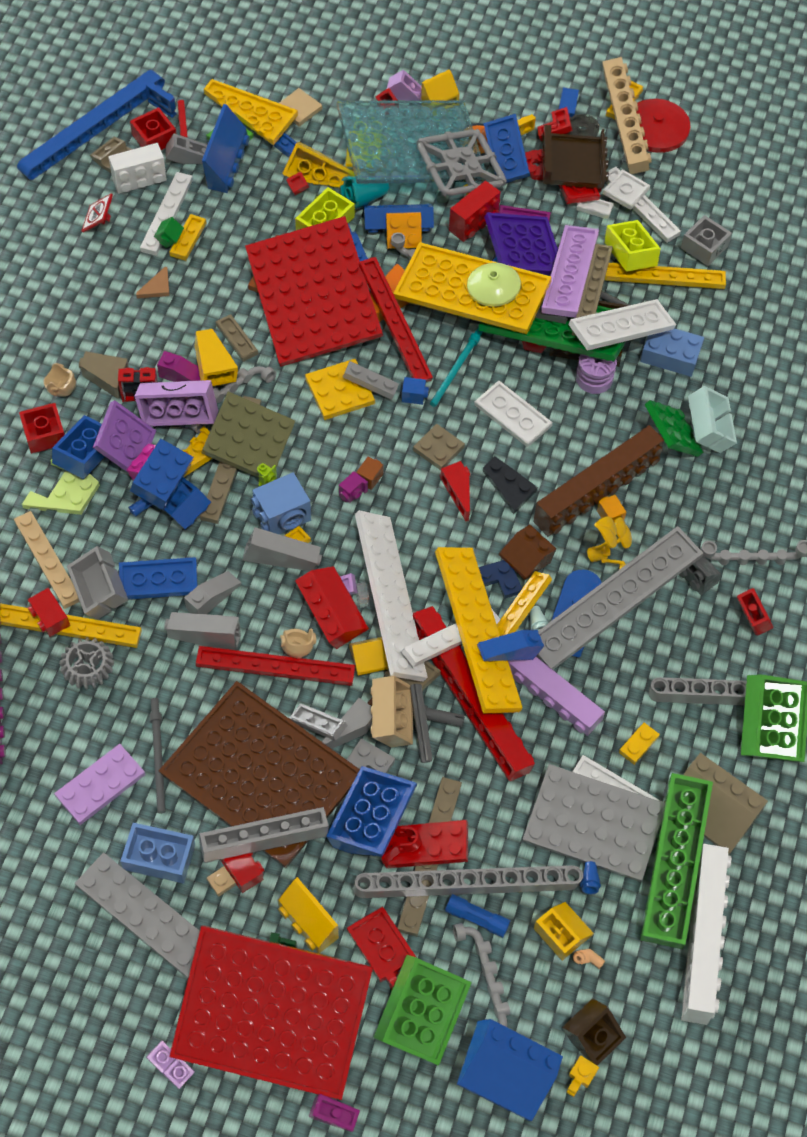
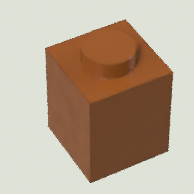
M367 456L356 473L368 481V489L372 490L383 476L384 464L377 459Z

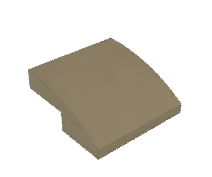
M112 137L90 154V157L98 165L111 173L108 156L133 149L127 147L125 141Z

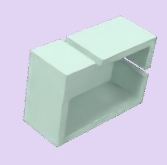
M706 386L688 396L689 408L691 410L696 442L719 453L737 444L732 414L729 413L731 411L729 398Z

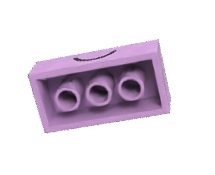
M211 380L140 383L135 394L141 420L149 426L214 424L218 414Z

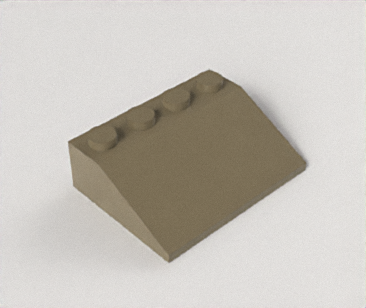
M700 753L683 775L713 781L704 837L716 846L729 848L728 854L730 855L762 813L768 800Z

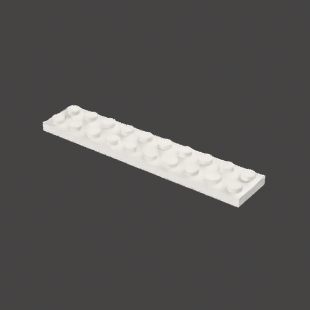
M359 510L355 514L390 676L423 682L428 678L424 662L413 667L402 654L404 647L419 641L415 621L413 620L412 608L391 518Z

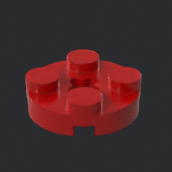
M543 150L525 152L531 179L542 180Z

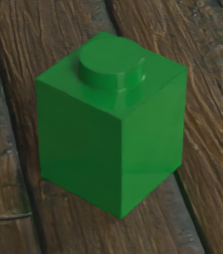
M170 217L161 222L154 237L161 245L167 248L177 243L184 227L173 217Z

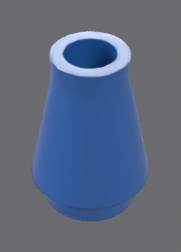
M588 861L584 864L583 879L581 880L580 887L586 894H596L601 887L597 865L593 861Z

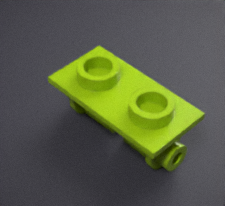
M262 463L257 467L259 487L277 479L276 465L270 468Z

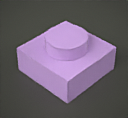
M350 573L340 576L350 595L356 594L355 575Z

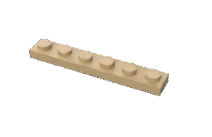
M29 511L14 518L16 526L63 608L66 609L80 602L71 579L33 513Z

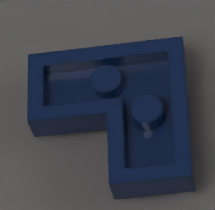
M504 560L479 567L484 586L498 583L504 599L516 596L522 590L515 570Z

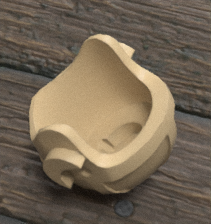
M59 363L52 365L50 372L44 378V385L51 395L66 397L75 389L76 379L71 370L64 368V365Z
M301 629L284 630L283 635H280L281 647L284 652L290 657L297 659L309 654L313 649V645L316 644V634L313 633V629H309L308 633Z

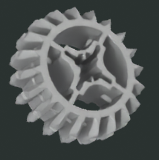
M87 637L83 642L79 638L77 644L71 642V648L65 647L66 653L61 655V673L66 681L69 680L71 686L76 684L78 689L82 685H84L86 690L89 685H92L93 688L96 687V683L102 685V679L108 680V673L113 671L114 660H112L113 654L110 652V648L105 646L103 641L98 643L96 638L90 641ZM78 657V661L72 666L73 661ZM102 660L100 667L96 670L95 667Z

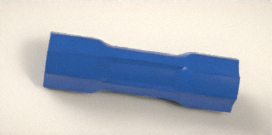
M454 894L451 895L445 912L468 920L504 938L511 921L473 905Z

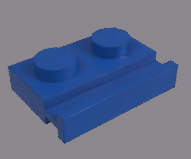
M151 81L146 84L147 97L150 98L148 102L156 108L159 107L162 112L171 118L177 115L174 111L176 110L175 97Z

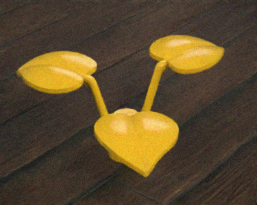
M609 516L603 517L594 526L601 532L605 542L588 548V558L591 562L601 560L602 563L620 564L619 568L621 569L626 565L624 561L607 558L610 556V548L616 547L618 543L621 542L624 549L631 546V532L622 517L616 518L615 522Z

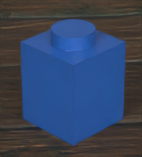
M404 377L402 402L423 405L424 398H428L429 387H426V380Z

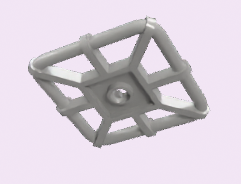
M465 130L453 133L449 131L441 135L419 138L416 142L426 164V169L431 173L443 196L470 193L480 185L473 180V177L478 176L490 181L489 183L495 188L506 184L507 180L496 160L497 156L491 151L485 137L480 132L481 130ZM473 136L466 147L457 148L453 139ZM477 139L486 153L484 156L476 157L472 150ZM446 141L449 149L441 150L429 143ZM427 152L439 157L442 163H433ZM490 162L497 176L483 170L480 164ZM437 171H447L450 180L446 186H444ZM465 179L468 184L465 187L450 189L456 180Z

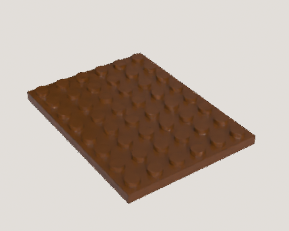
M236 681L158 771L164 778L228 826L232 827L324 807L326 818H328L349 792L360 769ZM308 841L262 851L284 868H287Z

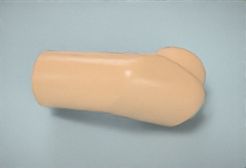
M591 949L578 950L573 955V959L577 964L592 963L600 969L605 963V960Z

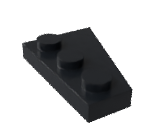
M496 456L483 467V473L493 487L497 488L504 502H507L513 514L537 492L538 487Z

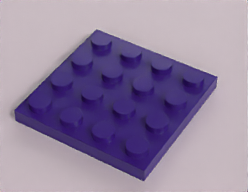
M487 212L485 220L498 263L551 276L558 248L548 217Z

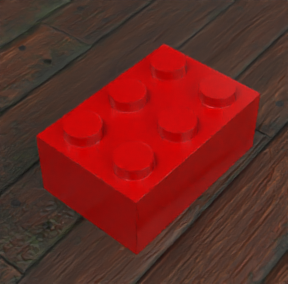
M486 180L450 208L449 232L462 242L472 238L479 229H483L487 225L485 220L487 212L499 213L501 191Z

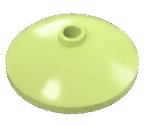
M488 263L479 266L470 274L467 281L469 295L473 300L485 306L505 305L516 298L521 288V280L518 273L512 267L502 263Z

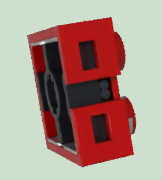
M145 367L140 368V370H134V368L118 369V384L122 402L136 401L135 394L140 383H158L156 368Z

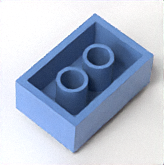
M675 328L649 335L640 362L692 377L704 337Z
M132 823L121 858L122 867L126 871L184 884L195 848L194 836Z

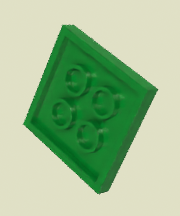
M651 400L644 404L668 448L696 457L704 453L700 447L701 444L697 443L694 438L692 427L684 419L685 415L680 409Z

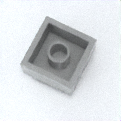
M704 215L684 234L681 249L709 266L729 246L732 233Z

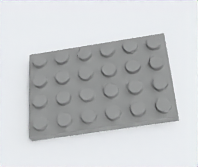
M549 764L527 825L523 842L584 863L593 861L598 868L642 882L663 817L665 803Z

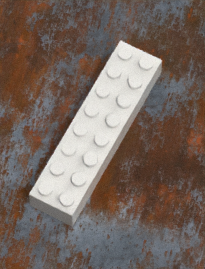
M703 844L691 911L681 1021L707 1025L711 1018L714 1019L715 1013H718L719 999H716L717 991H720L721 978H718V972L722 969L723 957L719 956L720 949L723 950L725 937L721 936V933L726 925V916H723L724 908H727L728 896L725 895V889L728 888L730 876L726 875L727 868H730L731 856L728 855L729 848L708 844Z

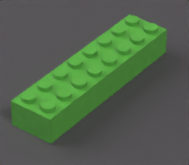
M672 773L670 776L640 940L677 949H683L686 945L713 781Z

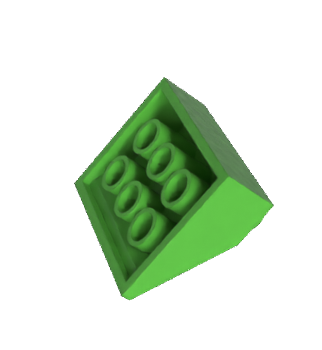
M747 675L741 755L805 762L807 681L768 675Z
M407 955L373 1038L439 1065L472 982L421 959Z

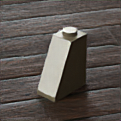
M85 351L83 358H80L79 361L82 376L112 396L120 398L118 369L129 368L128 360L126 358Z

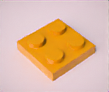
M421 212L386 213L387 249L396 248L391 244V236L397 232L405 236L404 248H417L419 242L422 243Z

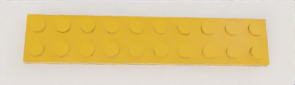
M437 547L435 554L483 713L520 712L523 707L508 661H484L477 645L479 642L499 637L500 634L473 548Z

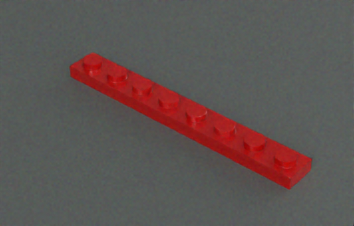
M373 257L360 261L359 267L411 377L425 379L426 382L432 381L433 376L377 258Z
M199 646L196 658V667L353 686L355 665L304 658L297 659L287 656Z

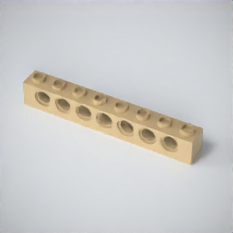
M622 57L602 61L604 76L629 173L635 174L648 171L649 163H652L650 153L646 152L648 144L647 140H643L645 133L644 128L639 125L641 124L640 114H636L638 106L637 102L633 101V98H635L634 90L629 87L631 79L630 75H626L628 73L627 64L623 63Z

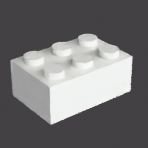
M158 143L108 156L112 180L118 194L167 181L164 157Z

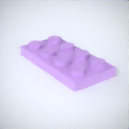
M118 744L55 792L54 795L77 823L81 825L146 774L122 745Z

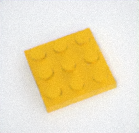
M356 359L305 374L306 382L324 420L375 404L371 390L343 378L349 361L358 364Z

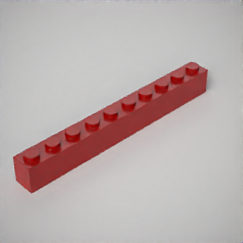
M433 606L413 613V620L415 621L419 640L447 628L442 621L441 615L436 612ZM458 645L432 658L433 663L440 670L442 677L509 782L529 774L535 765L534 759L525 749L521 738L514 732L511 723L507 721L503 713H483L470 667L461 646Z

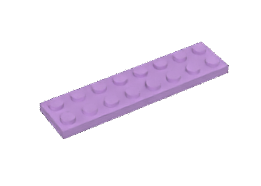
M565 225L551 273L552 281L546 291L541 313L576 318L594 247L599 236V229Z

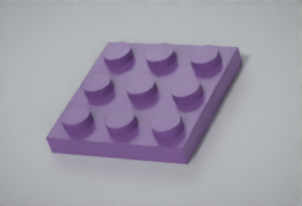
M114 400L110 402L93 448L126 471L132 461L142 452L143 448L148 444H152L156 430Z

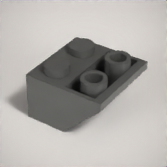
M703 556L680 573L679 576L685 578L690 583L691 588L702 596L718 584L721 573Z

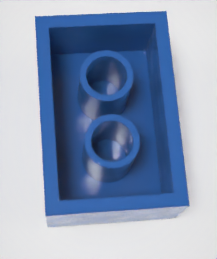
M84 415L52 448V463L84 479L105 457L93 448L102 424Z
M160 438L132 482L130 492L163 510L190 468L194 457Z

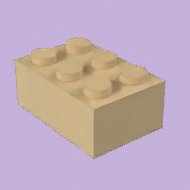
M396 676L372 679V738L391 748L412 745L413 706L410 685Z

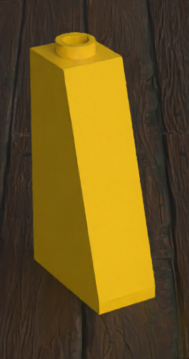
M214 330L196 331L194 346L200 380H211L212 386L237 382L238 366Z

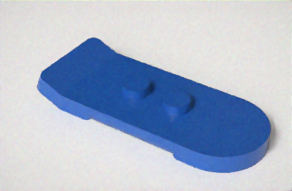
M576 570L570 573L564 582L552 620L602 583L600 578L589 570ZM584 647L572 656L581 657Z

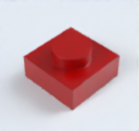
M301 171L286 179L294 195L309 188Z

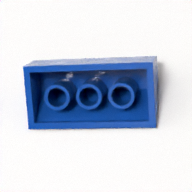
M432 204L363 206L364 227L368 229V232H379V229H385V232H387L386 213L421 212V231H430V228H434V209Z

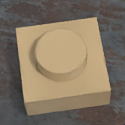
M224 866L206 878L218 897L236 886L235 881Z

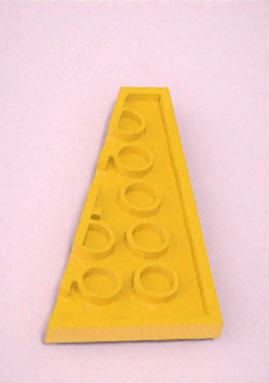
M211 79L204 88L206 96L221 107L223 104H226L241 122L273 146L298 116V110L214 79Z

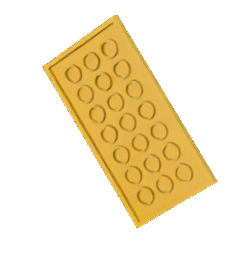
M419 242L393 294L399 300L527 334L551 284L552 277L510 266L518 273L521 280L519 294L505 305L485 306L473 300L469 295L467 281L470 274L479 266L497 262Z

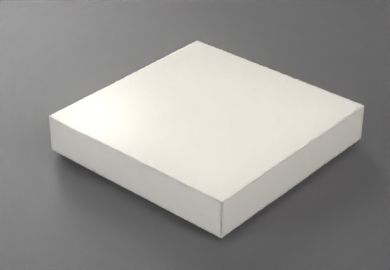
M622 169L603 189V194L631 210L649 191L650 185Z

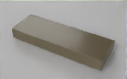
M231 314L216 321V326L243 362L258 355L257 348Z

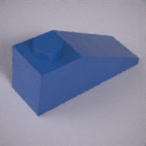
M520 630L477 644L484 661L533 660L544 647L538 630Z

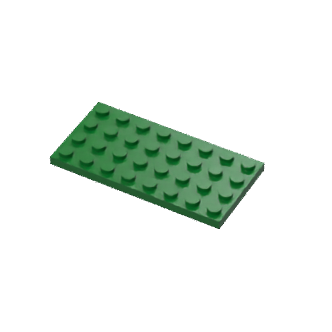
M598 306L596 313L609 311L613 309ZM569 317L566 324L534 318L527 334L484 322L479 324V331L615 362L626 343L624 341L586 350L579 338L572 335L569 322L574 317Z

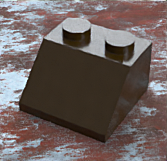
M593 998L562 1027L571 1043L587 1060L597 1066L626 1038L609 1007Z

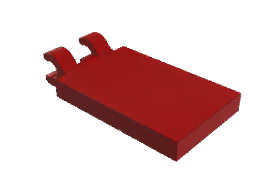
M381 907L347 927V932L369 966L373 967L372 971L380 983L387 980L391 990H393L397 976L400 973L399 970H401L406 956H416L384 907Z

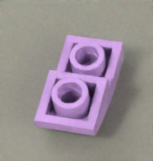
M161 1041L146 1058L170 1082L180 1089L194 1074V1071L183 1060L169 1057L171 1049Z

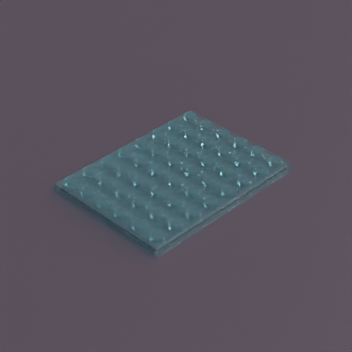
M464 100L337 101L336 105L357 184L435 182L431 173L427 171L426 164L416 145L418 139L441 135L449 131L453 133L473 130ZM473 136L453 139L457 148L466 147ZM446 141L429 143L441 150L449 149ZM476 141L472 150L475 156L479 157L481 154ZM427 152L433 163H442L439 157ZM484 163L480 164L482 169L485 170ZM446 170L437 171L442 182H449L450 177ZM479 176L473 177L475 182H484L486 180ZM462 179L454 182H466V180Z

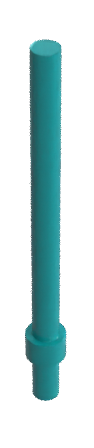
M479 326L470 335L466 347L431 400V406H437L471 350L479 343L480 336L483 331H479Z

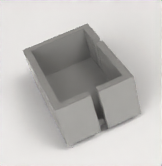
M98 546L67 565L84 614L97 620L111 612V607L115 609L128 600L119 574L114 569L116 566L110 552Z

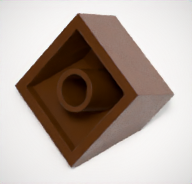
M529 524L514 535L501 550L499 556L526 580L535 571L538 572L551 563L557 548Z

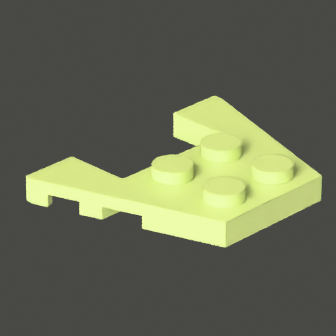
M65 470L48 498L30 491L22 506L25 509L39 508L41 511L50 509L57 510L60 513L81 515L100 484L90 474L82 479Z

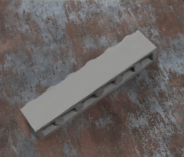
M324 807L199 833L203 861L205 863L326 837L329 825Z

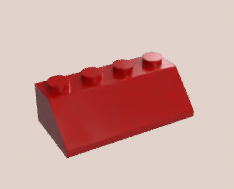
M334 566L311 570L295 580L328 642L335 649H338L369 629Z

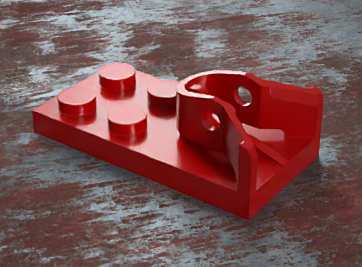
M467 820L397 826L385 854L381 857V861L387 869L468 862Z

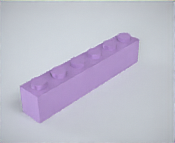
M537 657L533 660H508L515 681L524 684L529 692L534 696L540 697L547 707L553 708L562 719L571 722L578 732L588 736L603 720L605 711Z

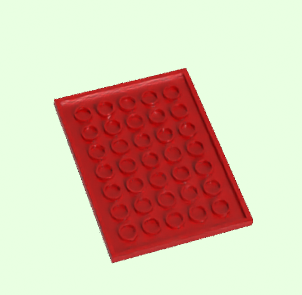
M345 216L245 245L280 367L383 337L366 279L359 267L360 260Z
M202 925L169 1057L342 1100L373 967Z

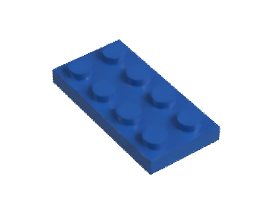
M516 114L483 123L488 145L497 156L496 160L505 175L506 183L531 176Z
M196 557L119 562V577L128 599L188 595L198 586Z

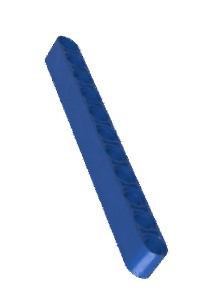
M148 70L22 158L17 164V169L28 179H35L147 100L146 84L151 81L163 88L165 79L155 71Z

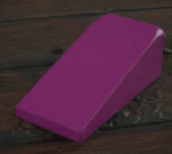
M318 1094L314 1099L309 1117L353 1132L360 1110Z

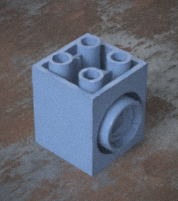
M294 472L252 490L253 498H251V502L254 506L252 511L255 518L260 519V525L263 530L282 534L311 521L310 500Z

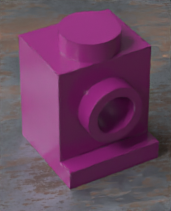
M355 471L339 484V496L345 502L351 503L354 499H358L362 492H368V481Z

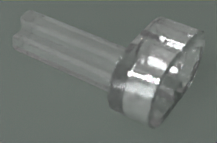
M366 582L355 583L358 608L369 607V596L372 595L370 584L367 585Z

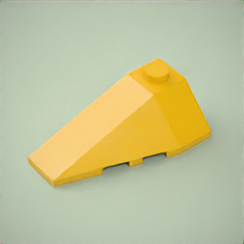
M301 142L295 144L282 173L290 178L301 171L307 183L339 188L344 183L342 178L357 175L356 172Z

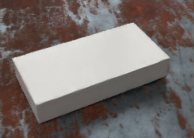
M601 199L580 202L577 204L576 210L609 219L614 203Z

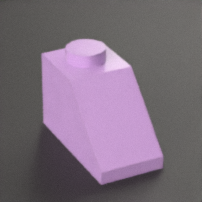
M405 70L389 78L387 88H390L398 100L421 103L422 86Z

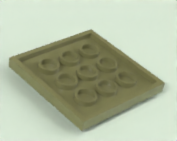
M228 391L201 453L259 478L257 467L260 464L264 463L270 468L274 465L277 467L296 420Z

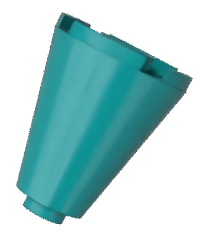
M346 176L342 178L344 183L340 186L341 195L355 203V210L387 195L389 191L388 181L384 178Z

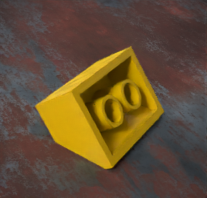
M299 878L294 879L279 898L278 911L284 919L289 918L293 923L291 924L293 930L298 935L302 934L305 937V943L311 951L315 949L320 954L339 938L338 924Z

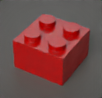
M159 107L130 120L132 136L141 147L158 143L160 150H163L173 134H176V128Z
M56 403L19 412L31 454L53 448L65 435Z

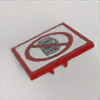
M112 193L89 206L82 228L83 233L100 223L104 225L106 220L110 221L111 215L108 214V210L113 197Z

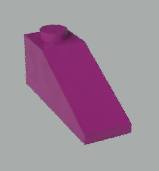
M167 351L163 352L157 364L160 378L172 382L201 381L197 365L182 356Z

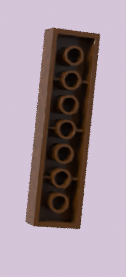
M650 425L536 502L533 522L547 537L553 533H559L563 526L573 523L579 515L586 514L592 506L598 505L602 498L609 494H615L619 487L629 484L635 476L642 475L651 465L655 466L660 461L664 439Z

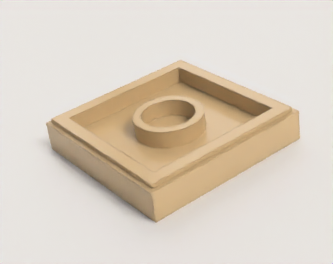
M300 88L279 102V104L298 110V116L293 122L299 127L322 110V104Z

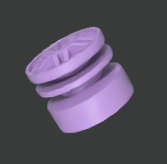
M580 354L576 371L578 386L591 394L606 392L613 383L617 360L612 362Z

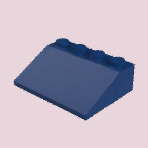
M226 104L222 106L202 159L208 189L228 193L229 188H232L234 174L238 173L239 161L244 156V147L249 143L246 127Z
M361 766L326 836L332 847L351 854L383 857L415 791L417 783Z
M492 1019L481 1020L477 1022L457 1085L528 1121H532L557 1078L563 1056Z

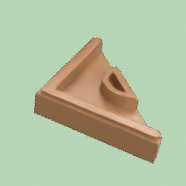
M164 267L137 291V298L170 296L168 267Z

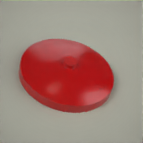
M646 99L637 103L638 111H636V114H640L641 124L639 125L644 128L645 137H643V140H647L648 150L646 151L656 153L670 152L681 147L686 142L691 124L687 113L680 106L663 99Z

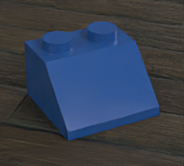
M183 477L163 510L181 527L186 529L208 508L211 501L196 486Z

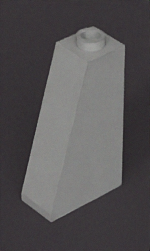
M255 527L246 543L242 560L311 571L314 570L316 565H320L322 555L319 554L321 548L319 546Z
M171 612L170 619H166L164 630L167 631V636L170 639L214 648L237 650L241 637L239 617Z

